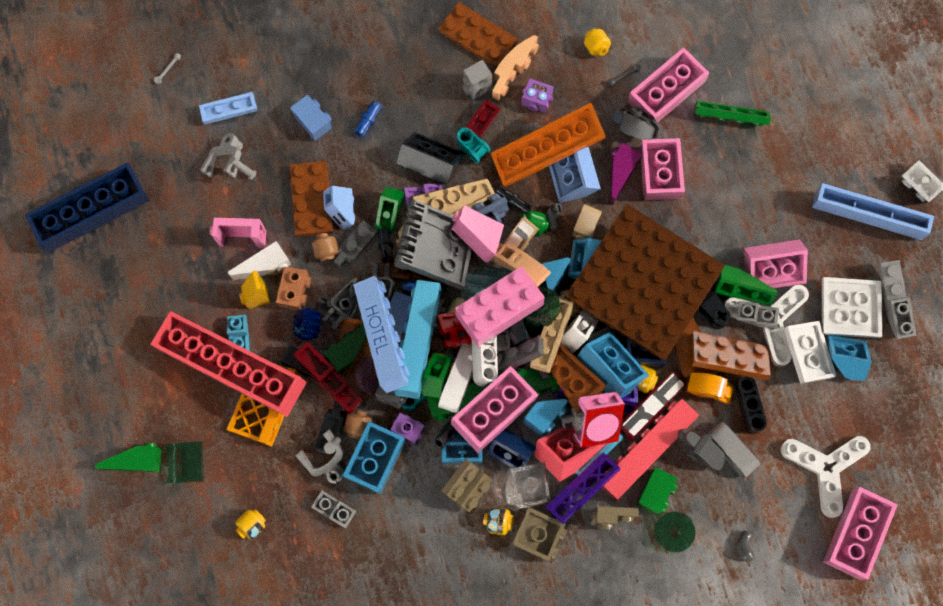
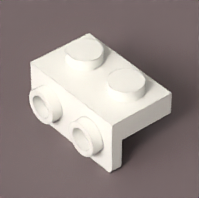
M920 160L902 175L904 178L902 183L909 189L913 187L917 191L915 195L922 202L926 200L929 203L943 190V183Z

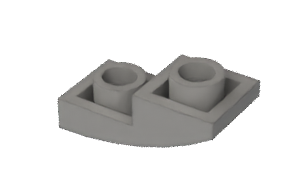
M739 301L737 321L777 328L779 308Z
M323 490L320 491L311 508L344 528L348 526L356 513L354 509Z

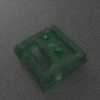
M203 442L166 444L169 471L167 484L203 482ZM176 450H181L182 454L181 477H177Z

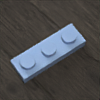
M253 92L199 105L204 125L258 111Z

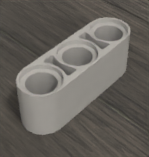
M724 422L718 423L707 433L712 438V441L724 452L726 460L743 478H746L760 466L757 458Z

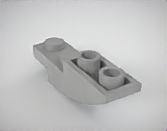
M900 260L879 263L878 267L882 281V300L896 339L917 336L910 297L906 298Z

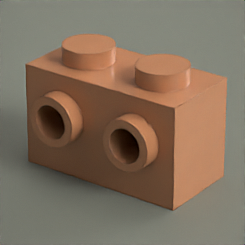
M284 266L276 300L279 308L301 311L302 306L306 305L307 295H305L306 288H309L311 284V277H309L307 270Z

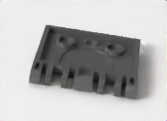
M417 200L409 201L406 213L409 218H406L404 221L399 247L402 249L397 250L394 265L397 268L409 269L462 290L465 285L472 249L452 230L454 223L452 221L453 215Z

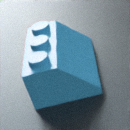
M611 332L587 343L576 357L606 385L605 393L617 392L621 399L649 376Z

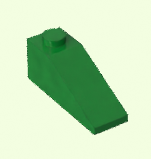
M725 265L715 281V293L766 306H771L777 295L776 289L740 268Z
M144 443V446H136L95 464V468L105 471L160 473L162 449L156 447L154 443Z

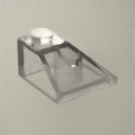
M545 462L510 468L508 470L502 487L505 509H521L551 502Z

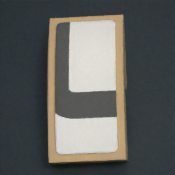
M523 217L511 232L504 245L509 243L524 251L529 245L528 242L539 229L526 217Z

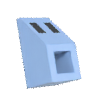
M331 186L323 191L324 210L342 230H346L354 225L355 215L353 213L354 197L352 196V189Z

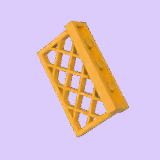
M280 366L301 377V374L295 369ZM241 394L227 430L272 447L284 415L269 408L268 416L261 418L258 410L266 406L263 404L256 406L253 399ZM251 400L253 408L244 412L243 404ZM255 412L258 421L249 425L246 416ZM243 418L246 426L239 430L235 429L236 421ZM258 424L262 428L259 437L254 436L251 430L252 427Z

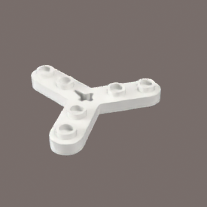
M802 285L793 286L771 306L779 308L777 328L772 329L759 326L763 328L771 361L779 367L787 365L792 358L783 329V321L808 299V290ZM733 297L728 299L724 306L730 312L731 318L737 319L739 301H749Z
M862 436L855 437L829 455H825L794 439H788L783 442L781 453L786 459L817 474L822 513L829 518L841 515L843 512V501L839 472L870 451L869 441ZM835 461L836 464L830 468L831 473L823 470L825 467L824 463L828 465Z

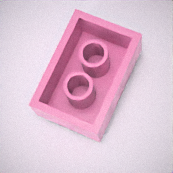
M680 138L642 140L640 146L642 155L640 159L644 201L681 199L685 188Z

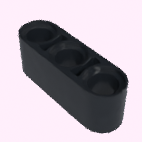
M744 376L736 382L735 392L746 430L751 434H757L766 428L767 420L755 379ZM741 383H748L750 389L744 390L741 386ZM752 401L755 408L749 409L746 402ZM752 420L759 422V429L752 426Z

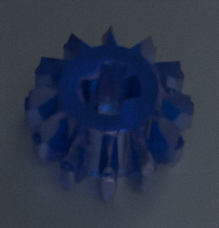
M308 307L299 309L297 315H294V322H292L294 324L292 330L295 331V336L307 341L316 339L322 326L320 312Z

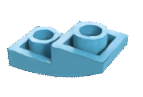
M246 314L228 316L227 335L229 341L250 351Z

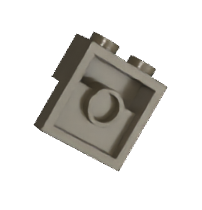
M465 458L441 492L470 512L478 505V500L483 493L489 490L493 480Z
M597 506L590 513V525L598 526L599 530H610L618 522L631 523L635 518L639 517V508Z
M528 507L512 545L550 562V559L555 560L559 548L556 547L558 541H563L567 530L564 527L566 524L562 525L558 520Z

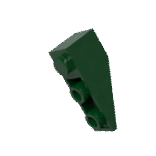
M363 322L358 326L359 329L346 333L342 337L343 340L330 344L326 348L327 351L324 352L339 374H342L356 364L368 341Z

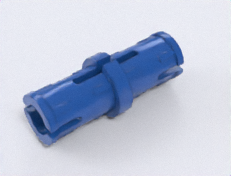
M376 101L371 102L367 111L361 115L362 119L357 127L353 130L355 134L364 137L370 125L374 124V119L380 109H382L381 104L376 103Z

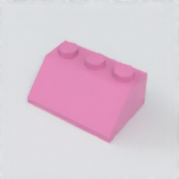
M800 239L744 248L745 271L772 288L807 283L808 250Z

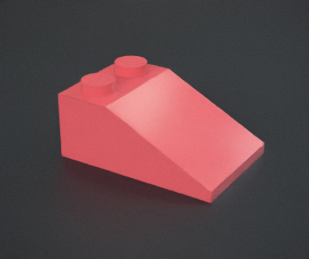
M562 426L537 440L534 456L560 482L578 471L606 444L581 448L574 436V432H576L574 427L564 429Z

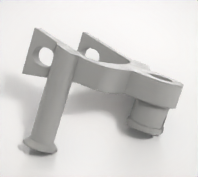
M227 133L223 137L220 146L213 147L210 150L207 159L200 169L205 175L212 177L216 158L221 155L230 154L232 156L223 171L233 178H236L237 169L247 175L249 180L256 176L255 170H251L239 161L243 143L238 141V138L232 133Z
M329 429L323 434L328 440V443L324 445V451L327 454H332L336 450L335 456L329 462L320 467H314L303 450L299 451L295 456L312 476H319L325 473L330 483H336L341 481L345 472L339 463L345 452L340 446L341 439L334 437Z

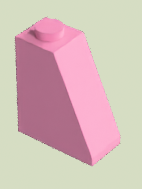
M465 205L459 211L456 210L452 217V221H454L452 230L484 262L488 263L496 255L504 225Z

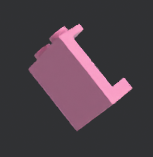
M214 218L213 224L210 225V235H212L220 247H224L225 237H251L257 248H265L266 229L260 219Z

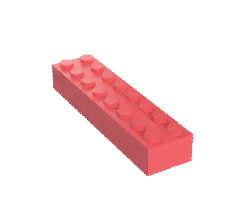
M172 311L169 312L150 344L170 357L288 417L307 383L300 376Z

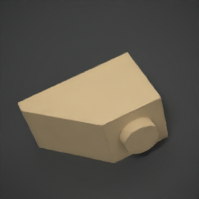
M584 204L572 236L575 239H592L602 211Z

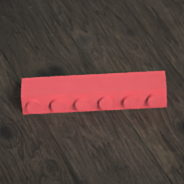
M683 399L678 403L674 401L667 408L669 412L665 416L661 414L654 421L656 426L652 430L647 428L640 435L642 440L638 444L634 442L627 449L629 453L624 458L620 456L615 461L621 470L602 487L614 501H617L678 438V432L682 429H687L699 416Z

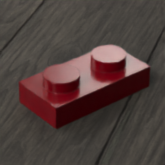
M485 99L465 128L472 130L481 139L501 112V108Z

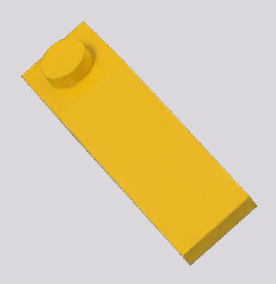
M257 270L252 271L242 284V293L239 294L242 305L245 304L248 309L271 303L266 284Z

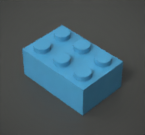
M369 421L343 477L381 495L405 445V437Z

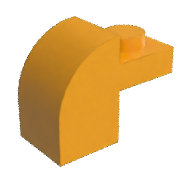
M691 373L687 392L701 398H712L723 404H730L734 385L728 383L727 379L707 373Z

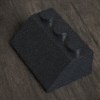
M414 132L402 143L396 164L401 165L404 169L418 172L423 177L432 178L437 183L448 185L458 169L464 152Z

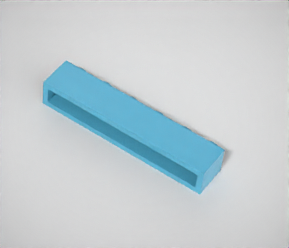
M417 280L416 287H412L411 298H413L412 304L408 305L407 310L409 320L404 323L403 333H405V338L400 342V348L405 356L403 364L407 366L410 374L407 377L409 385L394 390L396 396L420 398L422 376L426 369L441 296L440 283Z

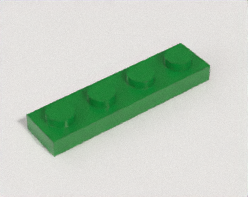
M696 100L695 113L700 117L708 118L712 116L719 120L732 119L738 123L751 122L757 126L770 125L771 116L769 111Z

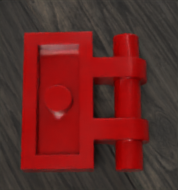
M455 312L436 316L435 319L441 336L449 334L450 339L443 341L445 348H457L466 343L468 345L472 344V338L457 319ZM457 332H465V336L458 337Z

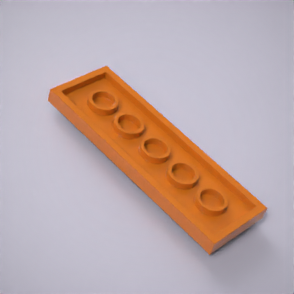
M589 103L497 149L491 155L502 184L507 187L605 139L606 136L593 105Z

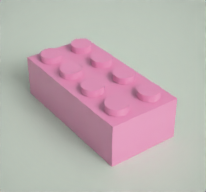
M683 47L633 89L629 94L627 102L633 108L642 110V112L655 119L658 123L703 85L709 72Z
M521 266L456 307L455 313L476 346L479 347L543 306L545 297Z
M510 366L452 418L451 425L479 453L536 401L538 394Z
M861 487L852 489L823 563L859 580H868L896 511L897 504Z

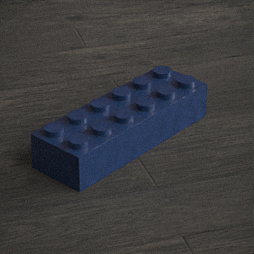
M127 162L25 214V217L40 247L49 253L150 201L135 170Z

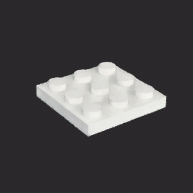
M823 277V335L880 339L882 337V281Z

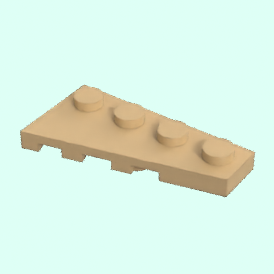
M482 179L413 196L412 198L454 215L455 211H459L464 205L473 208L475 204L488 200L495 192L488 179Z

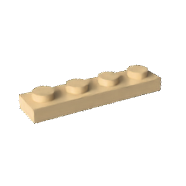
M558 297L554 298L540 336L544 339L543 356L532 360L530 368L550 373L574 307L573 301Z

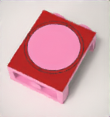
M611 392L579 397L578 404L584 412L582 431L574 432V436L581 448L618 442L625 405L618 393Z

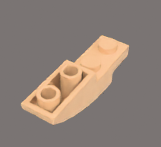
M534 35L518 44L498 65L494 72V81L497 83L492 91V99L499 101L501 96L504 97L509 88L507 86L509 81L514 80L516 73L522 74L524 69H528L531 63V55H535L539 48V44H537L538 36Z
M499 243L496 255L491 259L492 262L512 272L522 266L537 287L550 275V271L542 264L509 243L505 245Z

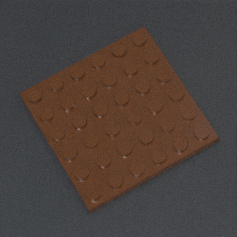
M626 203L564 298L574 302L576 306L662 361H665L725 265Z

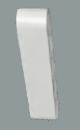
M496 336L479 347L472 340L473 380L475 384L481 387L493 382L498 377Z
M466 343L461 345L438 405L439 408L458 413L473 375L472 344L468 345Z

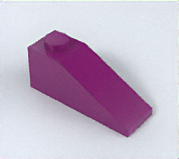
M623 142L619 148L616 147L611 155L613 161L611 165L610 204L612 205L615 203L642 155L640 151Z

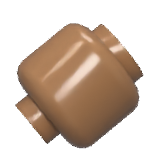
M328 233L316 235L317 239L312 241L315 258L320 259L321 262L335 259V255L339 252L336 238L328 236Z
M355 409L354 413L347 414L344 431L348 433V437L361 438L368 422H372V419L366 416V411Z

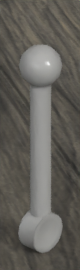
M175 54L174 59L160 76L154 78L156 84L162 83L164 75L176 61L181 59L180 54Z

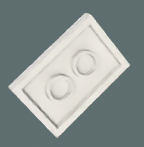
M819 321L783 328L800 384L836 377Z

